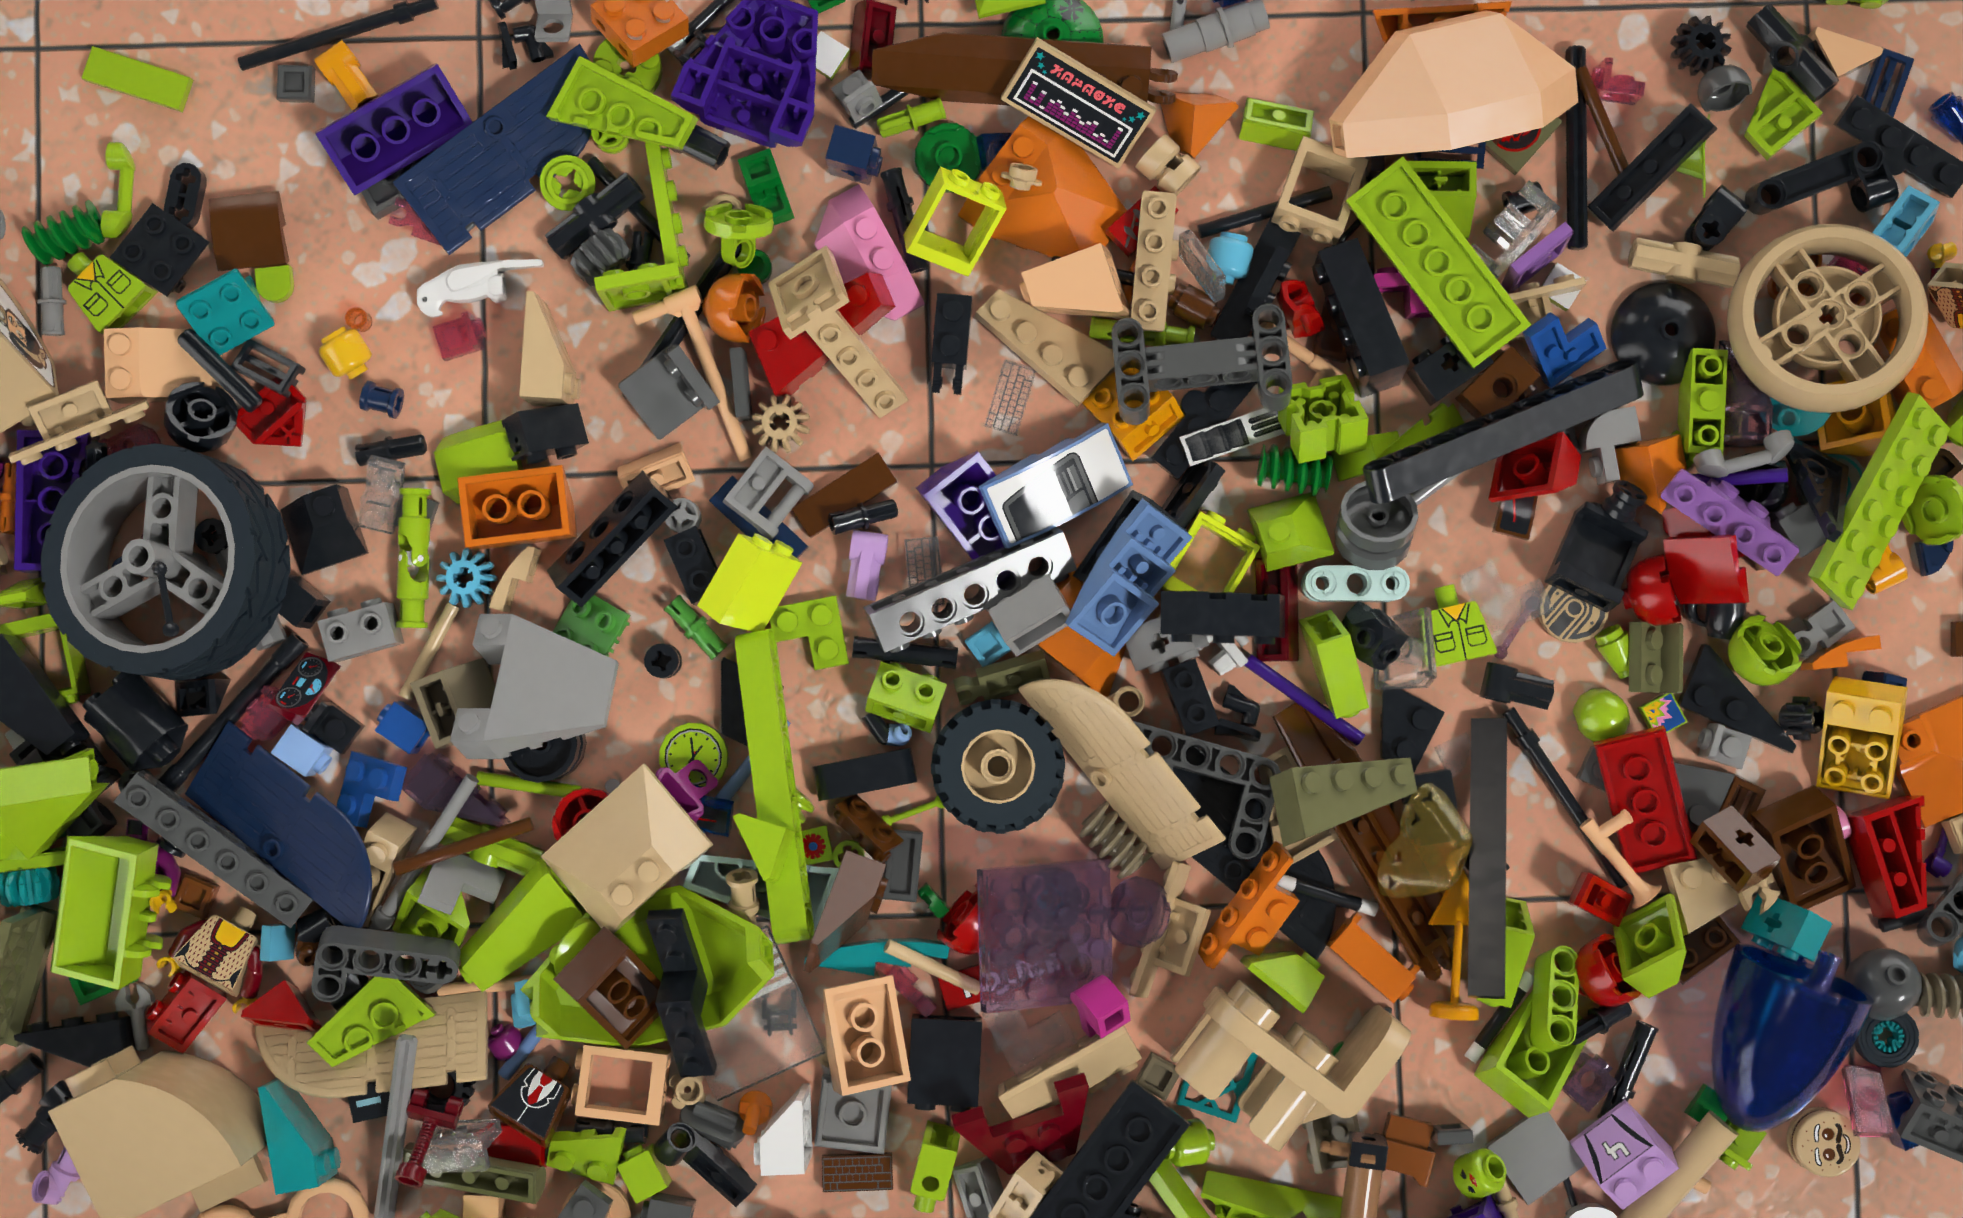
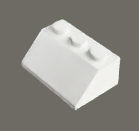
M810 1083L802 1084L769 1120L765 1130H761V1136L757 1138V1143H754V1165H760L761 1176L805 1174L813 1154Z

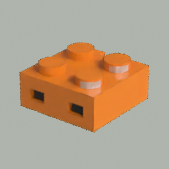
M597 0L590 5L592 23L633 68L689 35L688 17L673 0L668 2L665 0Z

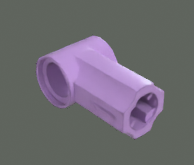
M853 530L849 553L851 566L846 597L876 601L881 565L884 566L887 552V534Z

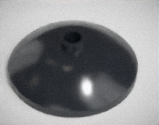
M1653 283L1635 290L1619 305L1611 324V344L1617 360H1637L1641 381L1650 385L1669 386L1681 383L1690 350L1692 348L1714 349L1715 323L1708 306L1696 293L1674 283ZM1667 324L1674 327V336L1666 333L1665 327Z

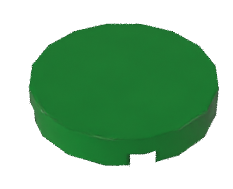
M942 123L931 127L924 133L915 149V166L920 178L929 187L940 166L950 171L958 169L966 173L972 180L978 178L982 169L983 150L978 138L968 129H965L964 126L957 123ZM946 189V191H945V193H954V192L949 191V190H947V189Z

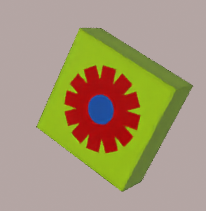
M827 825L802 831L806 865L833 860V850Z

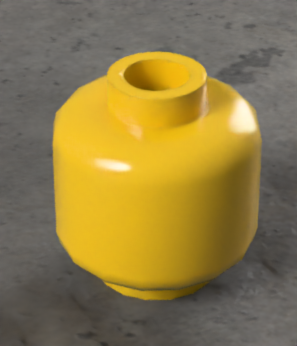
M343 326L321 339L323 345L319 348V355L333 376L341 377L347 375L351 380L368 370L364 363L370 360L372 353L357 330H347Z

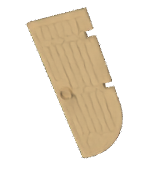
M1060 679L1036 680L1018 688L1030 706L1040 713L1038 716L1044 723L1048 721L1054 728L1051 732L1056 738L1060 739L1062 746L1111 807L1119 814V817L1126 821L1127 827L1131 832L1135 831L1137 833L1139 842L1147 844V852H1154L1151 857L1162 870L1169 868L1173 861H1184L1226 839L1208 815L1201 818L1196 815L1195 811L1201 808L1199 803L1158 752L1151 755L1146 752L1144 748L1151 743L1132 719L1110 699L1089 687Z
M478 991L422 998L437 1012L435 1016L407 1028L396 1036H391L373 1045L372 1048L334 1067H331L307 1044L308 1039L315 1032L255 1026L256 1041L265 1064L282 1083L297 1092L313 1097L342 1098L367 1095V1084L376 1081V1093L390 1092L396 1041L402 1034L414 1035L418 1040L411 1089L447 1085L448 1072L455 1071L457 1083L487 1080V992ZM335 1009L314 1012V1014L323 1026L337 1011Z

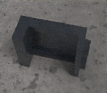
M1585 502L1574 511L1544 582L1607 613L1620 604L1624 595V591L1620 590L1639 544L1647 538L1649 532L1641 528L1639 523L1634 520L1631 523H1624L1613 518L1604 511L1602 504Z
M930 1014L912 1015L909 1060L911 1081H908L907 1104H915L914 1108L917 1110H935L936 1105L950 1106V1111L963 1112L971 1109V1107H978L982 1017Z

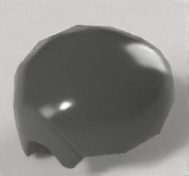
M1732 64L1717 66L1707 71L1701 78L1697 91L1699 102L1705 112L1710 110L1716 112L1731 110L1741 104L1747 95L1752 94V82L1748 74L1740 67Z

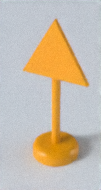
M1459 865L1428 923L1429 925H1454L1450 1001L1432 1002L1429 1006V1016L1449 1020L1476 1021L1479 1020L1478 1008L1473 1004L1459 1002L1463 926H1469V882L1463 867Z

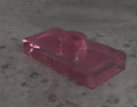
M1845 1065L1841 1071L1853 1136L1889 1138L1893 1134L1881 1067Z

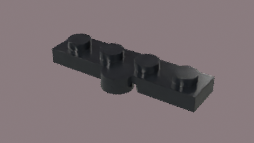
M1859 95L1852 96L1833 124L1861 143L1873 141L1879 144L1883 149L1892 175L1901 174L1906 170L1947 198H1953L1963 184V161Z
M1257 382L1209 386L1204 393L1198 390L1186 393L1180 404L1185 417L1151 459L1178 480L1189 467V462L1179 437L1225 422Z

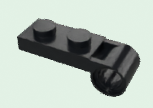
M677 1122L672 1124L654 1145V1154L660 1163L666 1166H675L684 1160L735 1207L757 1186V1183L750 1178L747 1171L734 1164L724 1155L719 1146L711 1143L707 1138H703L686 1123ZM672 1141L676 1142L677 1145L679 1146V1148L676 1147V1146L672 1143Z

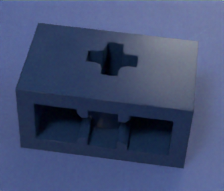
M838 125L834 126L825 157L830 175L870 186L872 176L878 177L883 157L880 156L881 148L877 146L876 136Z

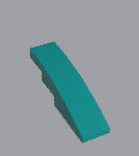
M918 938L891 939L925 956L948 959L950 948L941 941ZM874 939L843 944L818 967L874 976L877 962L910 968L911 964L884 952V946L889 939Z

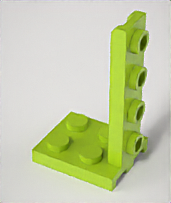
M645 142L665 264L658 266L656 263H646L638 266L637 270L624 272L620 269H614L604 272L603 276L594 277L596 292L609 312L662 301L665 296L688 288L683 267L689 266V260L685 245H679L678 234L683 233V225L680 213H674L672 201H678L674 180H668L667 169L672 168L668 147L663 148L661 145Z

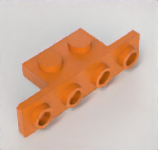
M1275 841L1269 850L1262 855L1260 862L1253 872L1243 881L1239 891L1228 906L1221 911L1220 917L1209 932L1203 936L1198 954L1207 967L1215 969L1233 943L1260 956L1300 902L1294 893L1277 885L1294 861L1286 848L1283 847V844Z

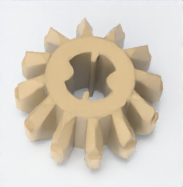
M785 394L782 404H779L775 395H771L770 401L772 406L768 408L761 401L758 406L765 413L763 415L758 413L752 414L754 421L762 423L753 427L752 433L754 435L764 434L758 441L762 447L772 440L771 451L777 453L780 443H783L786 453H790L792 448L789 441L794 440L797 445L802 446L804 442L797 435L798 432L802 434L810 433L809 427L799 424L808 421L810 416L808 413L798 414L803 407L800 401L795 402L790 407V395ZM779 417L783 420L788 417L789 420L785 421L788 428L784 431L781 428L774 431L773 427H776L773 421L775 418Z

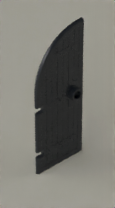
M1189 747L1186 751L1187 761L1194 766L1203 763L1205 758L1204 752L1199 747ZM1222 766L1220 767L1223 773L1232 775ZM1173 767L1175 775L1201 806L1200 809L1195 811L1196 815L1199 818L1208 815L1226 837L1223 842L1192 856V858L1236 894L1243 881L1250 876L1258 865L1262 855L1273 844L1269 823L1259 854L1250 859H1239L1233 856L1228 847V838L1242 787ZM1250 799L1245 805V812L1250 818L1258 819L1263 814V806L1260 801ZM1241 833L1236 839V847L1240 852L1247 854L1252 851L1254 840L1251 835ZM1319 850L1292 864L1284 874L1335 890L1331 872ZM1292 892L1300 902L1279 930L1317 961L1332 934L1336 916V905Z

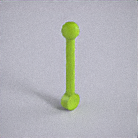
M937 795L935 800L893 816L883 815L881 818L892 826L894 822L934 807H945Z

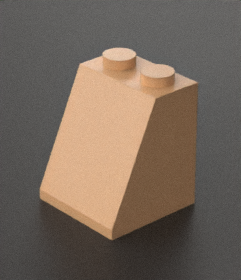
M1101 243L1021 272L1024 282L1019 285L1025 302H1030L1032 307L1044 313L1117 319L1131 318V311L1111 252Z

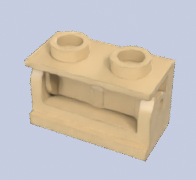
M1035 1151L1014 1173L988 1217L1030 1218L1041 1200L1063 1172L1039 1152Z

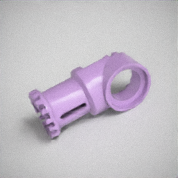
M65 1146L58 1160L52 1162L49 1170L41 1171L36 1176L32 1185V1198L36 1203L59 1204L62 1201L60 1197L65 1196L64 1193L70 1181L76 1182L80 1179Z

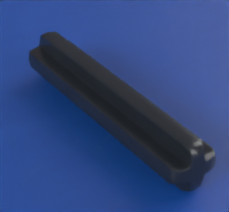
M189 328L181 333L177 338L178 344L247 412H253L262 404V397L193 329Z

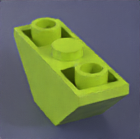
M1692 348L1690 350L1679 386L1677 418L1686 453L1699 454L1709 449H1720L1723 455L1728 350Z

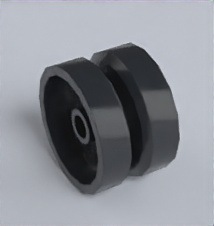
M582 734L565 740L559 737L547 741V747L543 750L540 747L532 750L526 747L511 752V756L503 758L510 771L523 780L539 783L561 779L573 772L584 758L587 744L586 736Z

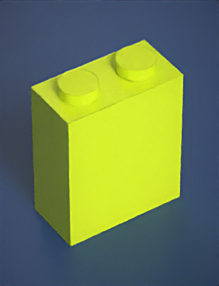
M738 533L697 606L719 624L752 632L764 630L800 569L802 562L792 555L794 549L782 541L775 540L772 543L767 538L756 533L753 537Z

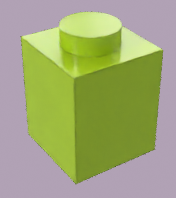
M641 1143L629 1148L622 1153L624 1159L616 1166L636 1204L668 1188L672 1182L665 1165L660 1163L654 1154L653 1143L643 1148Z

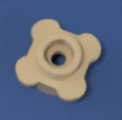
M1011 163L1009 172H1001V177L1010 180L1009 186L1012 188L1029 191L1031 185L1042 186V181L1036 179L1038 169L1033 166Z
M674 1074L670 1077L668 1083L673 1089L674 1096L671 1103L675 1108L682 1109L685 1105H693L698 1101L704 1103L706 1094L703 1092V1085L701 1083L703 1076L681 1077L678 1074ZM687 1086L690 1087L689 1093L684 1092V1088Z

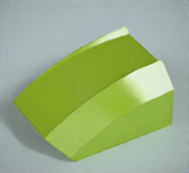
M502 420L443 437L435 449L434 456L442 492L455 503L460 504L457 479L459 477L523 470L521 460L512 461L511 459L519 454V451L513 452Z

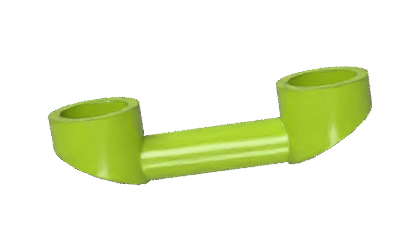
M109 142L105 154L106 164L110 170H120L117 211H103L101 231L105 238H119L127 231L132 221L133 182L136 167L129 150L123 143Z

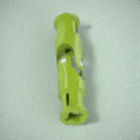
M399 488V494L403 496L402 516L398 518V544L400 551L398 554L396 598L400 599V619L396 622V627L428 628V623L424 621L425 600L429 596L428 547L430 541V518L427 517V496L431 495V489ZM412 565L419 567L414 579L411 578L408 572V567Z

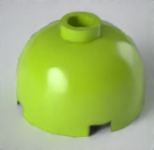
M1763 615L1750 616L1737 627L1729 641L1727 653L1732 667L1741 678L1755 685L1769 686L1783 682L1801 666L1802 661L1799 662L1798 656L1802 653V648L1795 635L1785 625L1778 621L1774 624L1763 621L1767 617Z

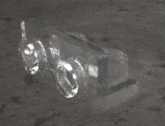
M458 1120L456 1130L436 1126L422 1163L423 1168L427 1170V1173L487 1171L490 1168L487 1148L490 1147L491 1143L502 1132L500 1120Z

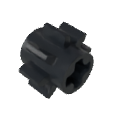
M1793 696L1792 703H1786L1780 709V727L1786 731V735H1793L1794 740H1811V734H1817L1823 728L1824 711L1820 706H1817L1816 701H1810V697Z

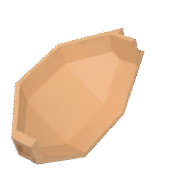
M1485 10L1395 31L1329 118L1333 153L1345 158L1452 150L1543 128L1578 103L1576 69L1506 16L1497 12Z

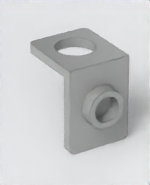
M535 0L538 13L534 35L535 41L568 42L570 40L573 19L571 1ZM550 23L563 25L562 30L557 33H547L544 31L545 26Z

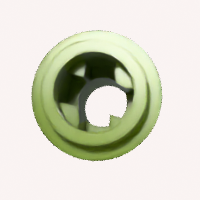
M1619 624L1609 626L1594 636L1597 641L1595 647L1620 679L1629 677L1628 632L1623 630Z

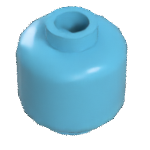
M1221 232L1220 236L1211 239L1205 268L1209 273L1214 274L1213 281L1234 285L1235 279H1244L1248 276L1254 252L1252 245L1247 243L1248 237L1231 232Z

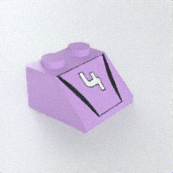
M1623 1100L1570 1140L1572 1147L1597 1184L1622 1210L1679 1169L1671 1146L1626 1100Z

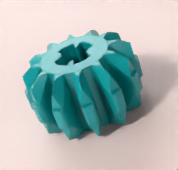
M56 867L0 873L1 905L18 907L55 900L60 895L59 887L61 886Z

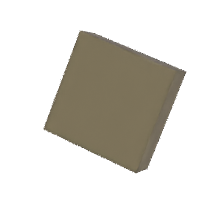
M1150 1052L1135 1081L1150 1093L1166 1101L1179 1075L1174 1069L1176 1065Z

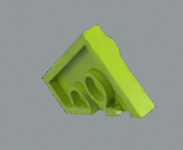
M373 976L308 1039L307 1044L331 1067H334L372 1048L373 1045L391 1036H396L407 1028L435 1016L437 1012L403 980Z

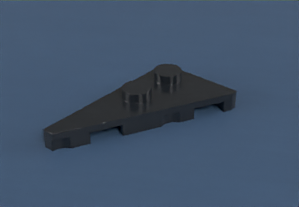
M1794 438L1795 443L1786 455V458L1826 539L1835 543L1843 533L1849 466Z
M1701 644L1677 702L1680 708L1718 724L1725 725V727L1750 735L1752 738L1784 752L1794 753L1796 744L1791 738L1786 735L1784 730L1711 646Z

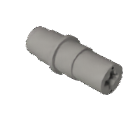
M1253 0L1226 9L1218 7L1215 13L1162 33V38L1171 63L1224 46L1228 48L1234 47L1235 42L1255 36L1256 33L1269 29L1270 23L1263 1Z

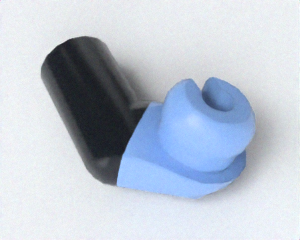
M868 713L862 718L872 735L881 745L903 746L912 737V729L906 724L885 723L881 716Z

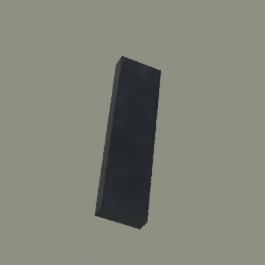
M1690 103L1587 207L1614 232L1718 128Z

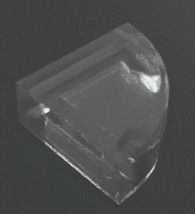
M1468 732L1434 747L1444 769L1451 770L1452 778L1456 777L1464 769L1469 758L1471 741Z

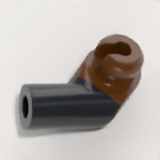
M325 914L299 932L295 953L301 965H314L322 932L330 926H336L328 914Z

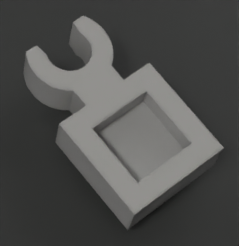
M1829 600L1802 620L1808 627L1807 630L1793 632L1797 640L1802 638L1806 643L1799 657L1812 655L1817 648L1818 642L1822 648H1829L1856 628L1843 609L1834 600Z

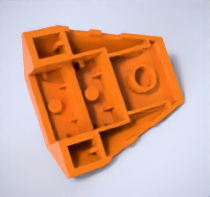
M1030 116L1019 124L977 181L982 184L989 182L997 186L1003 192L1007 208L991 239H999L1025 250L1029 249L1045 254L1050 258H1053V256L1064 257L1099 243L1106 247L1111 239L1105 234V231L1127 211L1081 146ZM1011 163L1033 166L1038 169L1036 179L1042 181V186L1031 185L1029 191L1012 188L1009 186L1010 180L1001 177V172H1009ZM967 198L958 213V217L974 227L986 205Z

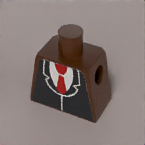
M556 1056L552 1057L543 1071L528 1063L491 1100L488 1105L490 1115L547 1149L571 1097L570 1088L561 1083L571 1067Z

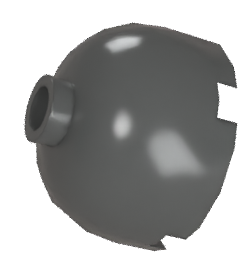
M1877 948L1862 953L1849 964L1845 974V990L1848 997L1852 996L1853 1001L1857 1004L1856 1008L1862 1014L1875 1020L1889 1021L1905 1015L1916 1005L1922 992V977L1917 966L1907 955L1895 949Z

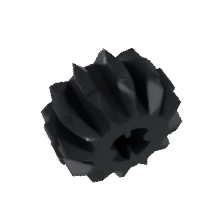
M1711 15L1706 16L1702 21L1697 16H1694L1688 20V24L1682 23L1676 29L1678 35L1671 39L1670 44L1677 49L1671 53L1670 58H1680L1682 60L1678 65V70L1689 66L1691 76L1697 75L1700 70L1705 75L1707 71L1714 67L1725 64L1724 56H1727L1732 48L1725 44L1731 38V34H1722L1720 32L1723 28V22L1713 26ZM1699 42L1705 46L1702 50L1697 46Z

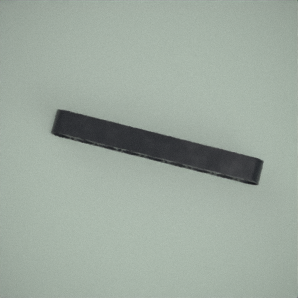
M1624 359L1610 363L1365 464L1362 470L1371 502L1382 504L1394 501L1641 398L1644 395L1637 360Z

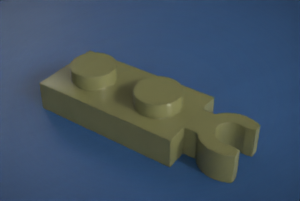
M1038 650L975 669L976 677L961 676L954 679L953 682L956 692H958L960 705H968L980 696L984 697V701L999 699L1019 693L1018 688L1026 683L1051 678L1043 650Z

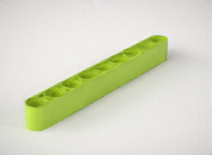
M772 629L738 634L735 636V649L757 819L795 831L779 880L773 884L766 882L772 934L777 945L810 940L815 933L776 638Z

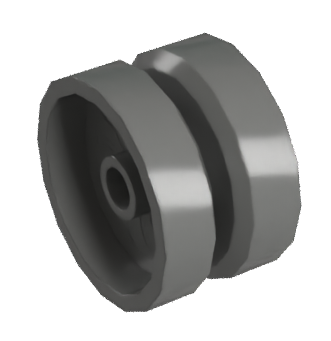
M1366 481L1355 484L1345 493L1340 505L1339 518L1334 532L1336 547L1342 557L1351 564L1366 570H1385L1397 566L1408 554L1418 521L1417 504L1411 494L1387 503L1375 504L1370 500Z

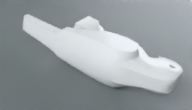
M524 259L457 265L422 284L417 289V305L425 315L434 318L443 315V312L440 310L447 301L453 303H473L488 297L495 303L506 301V279L503 272L544 267V262L541 259Z

